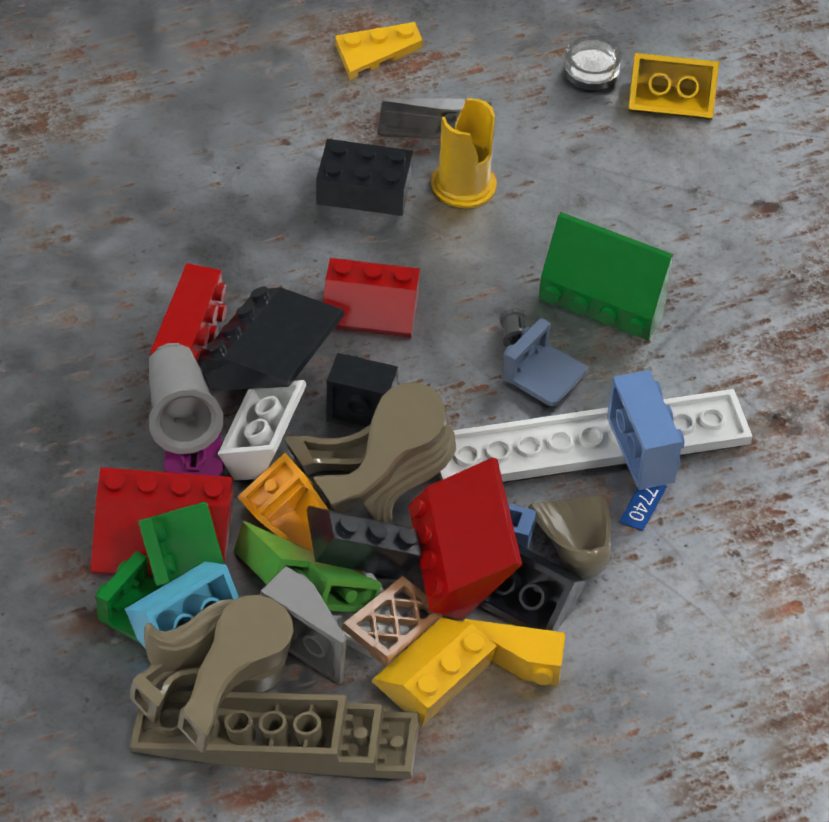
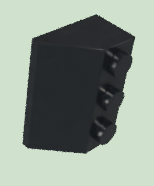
M308 506L306 509L315 562L399 579L402 576L405 577L422 557L417 530L314 506Z
M518 544L522 566L478 606L515 626L557 631L573 610L586 580Z

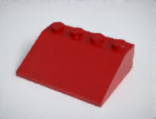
M492 457L427 486L408 505L412 528L417 530L422 553L419 562L429 611L462 620L522 566L498 459Z
M100 467L95 506L91 574L115 575L119 565L124 560L128 561L138 551L147 556L148 576L154 578L138 521L201 502L208 503L224 565H226L234 497L232 477Z

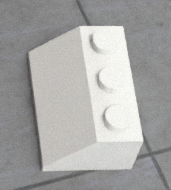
M305 380L293 381L289 387L248 389L218 452L219 457L234 480L257 479L267 470L307 385Z

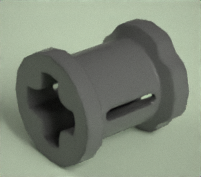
M518 308L505 310L499 317L505 332L502 336L505 347H508L510 344L514 345L521 338L525 330L527 318L524 311Z

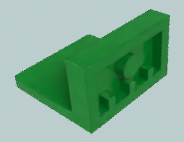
M201 502L138 521L156 586L171 582L204 561L224 564L207 502Z

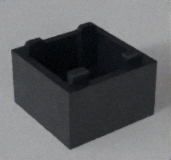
M337 353L327 379L326 422L361 430L369 426L381 397L392 387L398 385L399 367Z

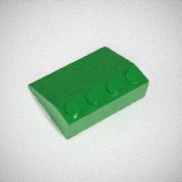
M560 212L541 274L538 298L649 341L664 315L674 254Z

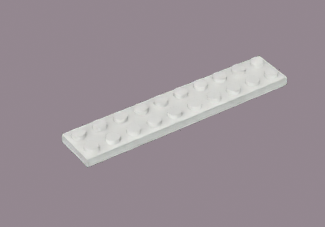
M734 389L663 399L665 405H669L672 409L673 422L676 429H680L684 436L685 445L681 449L680 455L751 444L752 433ZM607 407L453 430L455 433L456 451L451 461L438 475L441 481L492 457L498 459L503 482L624 464L626 461L607 420Z

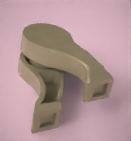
M418 382L402 383L392 387L381 397L371 424L353 435L335 439L311 436H290L284 438L289 451L306 476L320 471H353L346 475L314 477L317 488L333 511L345 513L352 506L364 504L373 519L389 523L393 521L392 510L398 498L408 490L428 481L442 471L451 461L456 451L455 433L452 427L449 426L446 409L440 395L431 387Z
M245 595L237 599L218 601L200 611L189 622L176 629L164 632L157 630L151 623H147L144 627V642L151 664L145 672L138 674L132 680L130 699L152 723H155L161 714L169 693L179 687L193 685L194 688L190 699L180 710L177 727L202 754L205 753L213 734L219 707L229 692L263 693L272 689L281 680L294 631L291 616L284 606L272 598L262 595Z

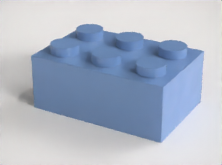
M650 370L613 377L607 420L638 490L675 483L677 469L681 467L680 452L684 448L685 442L682 431L676 429L674 425L671 407L665 405L663 401L660 383L654 381Z

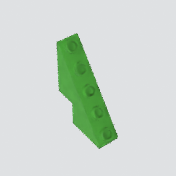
M242 521L233 551L266 584L287 566L296 573L305 575L315 585L330 611L356 613L378 596L382 585L379 581L352 569L315 562L314 552Z

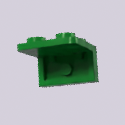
M136 551L128 561L124 560L117 568L116 574L108 583H103L95 596L98 620L138 643L140 642L135 635L125 608L164 586L163 584L156 586L155 580L148 576L147 556Z

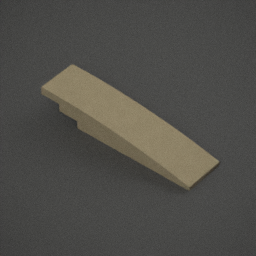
M174 690L169 693L161 714L155 723H152L138 708L130 744L131 752L236 767L334 776L412 779L420 718L418 712H384L382 704L348 703L346 695L229 692L219 707L212 737L205 753L202 754L177 727L180 710L190 699L192 691Z

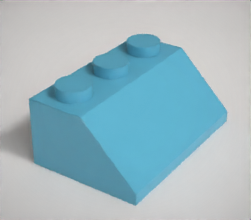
M204 561L125 608L137 639L145 647L144 627L147 623H151L157 630L164 632L176 629L189 622L208 606L221 600L237 599L239 596L227 565Z

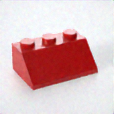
M330 258L325 279L323 302L341 308L345 313L335 329L411 338L419 296L420 268Z

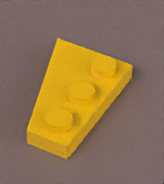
M415 22L335 35V45L350 80L357 78L358 73L365 69L372 71L379 68L380 63L385 60H397L421 49L423 39Z

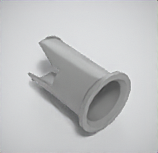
M169 343L158 347L149 356V385L152 410L149 414V431L155 443L166 451L176 454L198 452L207 448L218 438L223 427V411L217 399L209 394L202 371L189 347L179 343Z

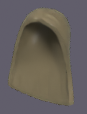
M597 495L557 500L556 502L532 503L528 506V509L536 510V522L553 543L566 570L585 579L597 576L606 568L611 556V525L608 505L604 496Z

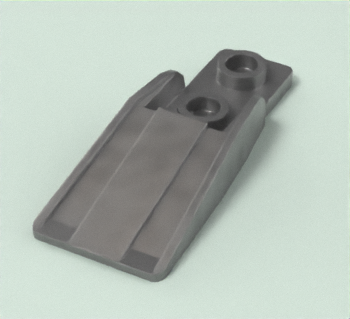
M428 97L383 99L377 133L383 136L441 138L442 117H445L447 123L455 129V123L466 100L460 98ZM480 99L492 106L490 99Z

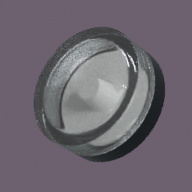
M596 36L578 38L571 42L566 49L564 74L573 85L582 89L601 90L608 88L619 78L621 52L613 42L605 38Z

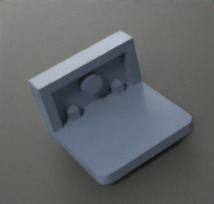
M540 318L532 327L528 326L524 330L521 338L514 345L510 344L504 351L502 357L504 360L502 379L545 404L555 406L585 376L587 367L549 344L551 323Z

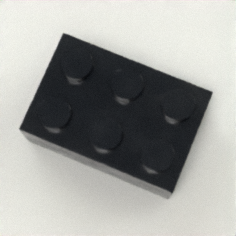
M327 139L316 178V204L403 216L412 177L413 150Z

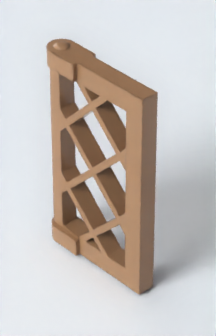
M402 576L346 620L341 629L367 649L375 659L386 665L445 615L429 611L426 594ZM402 591L410 597V600L394 597ZM389 605L391 615L375 614L382 606ZM396 606L412 608L413 618L397 616ZM418 609H424L430 615L425 619H420ZM364 621H369L371 632L364 631L359 625ZM376 622L392 624L394 634L377 632ZM399 624L415 626L406 635H400ZM379 641L395 642V644L387 649Z

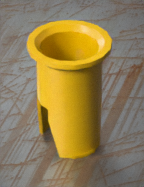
M466 99L455 123V129L447 123L445 117H442L439 166L432 173L430 186L433 194L442 203L454 208L469 209L480 207L489 202L496 193L497 180L491 171L495 114L494 108L483 100Z

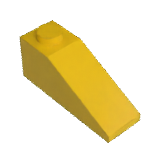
M464 619V622L472 623L497 645L491 660L492 662L524 681L535 682L539 685L551 684L559 686L566 633Z

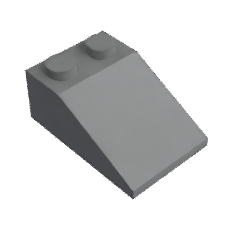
M286 566L261 590L260 595L272 598L286 608L292 618L294 631L288 652L337 684H340L344 679L347 639L315 585L305 575L296 573Z

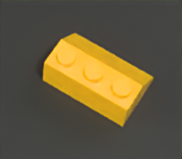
M635 53L628 109L713 118L719 61Z
M441 617L372 679V683L404 712H418L420 718L419 725L423 727L490 665L497 645L472 623Z

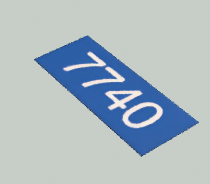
M667 485L642 490L637 488L619 522L643 531Z

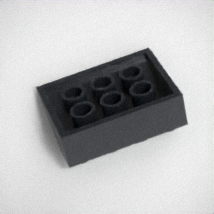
M259 287L251 292L250 297L236 310V314L222 327L217 337L207 345L206 350L198 358V362L212 391L289 387L345 313L341 308L281 287Z

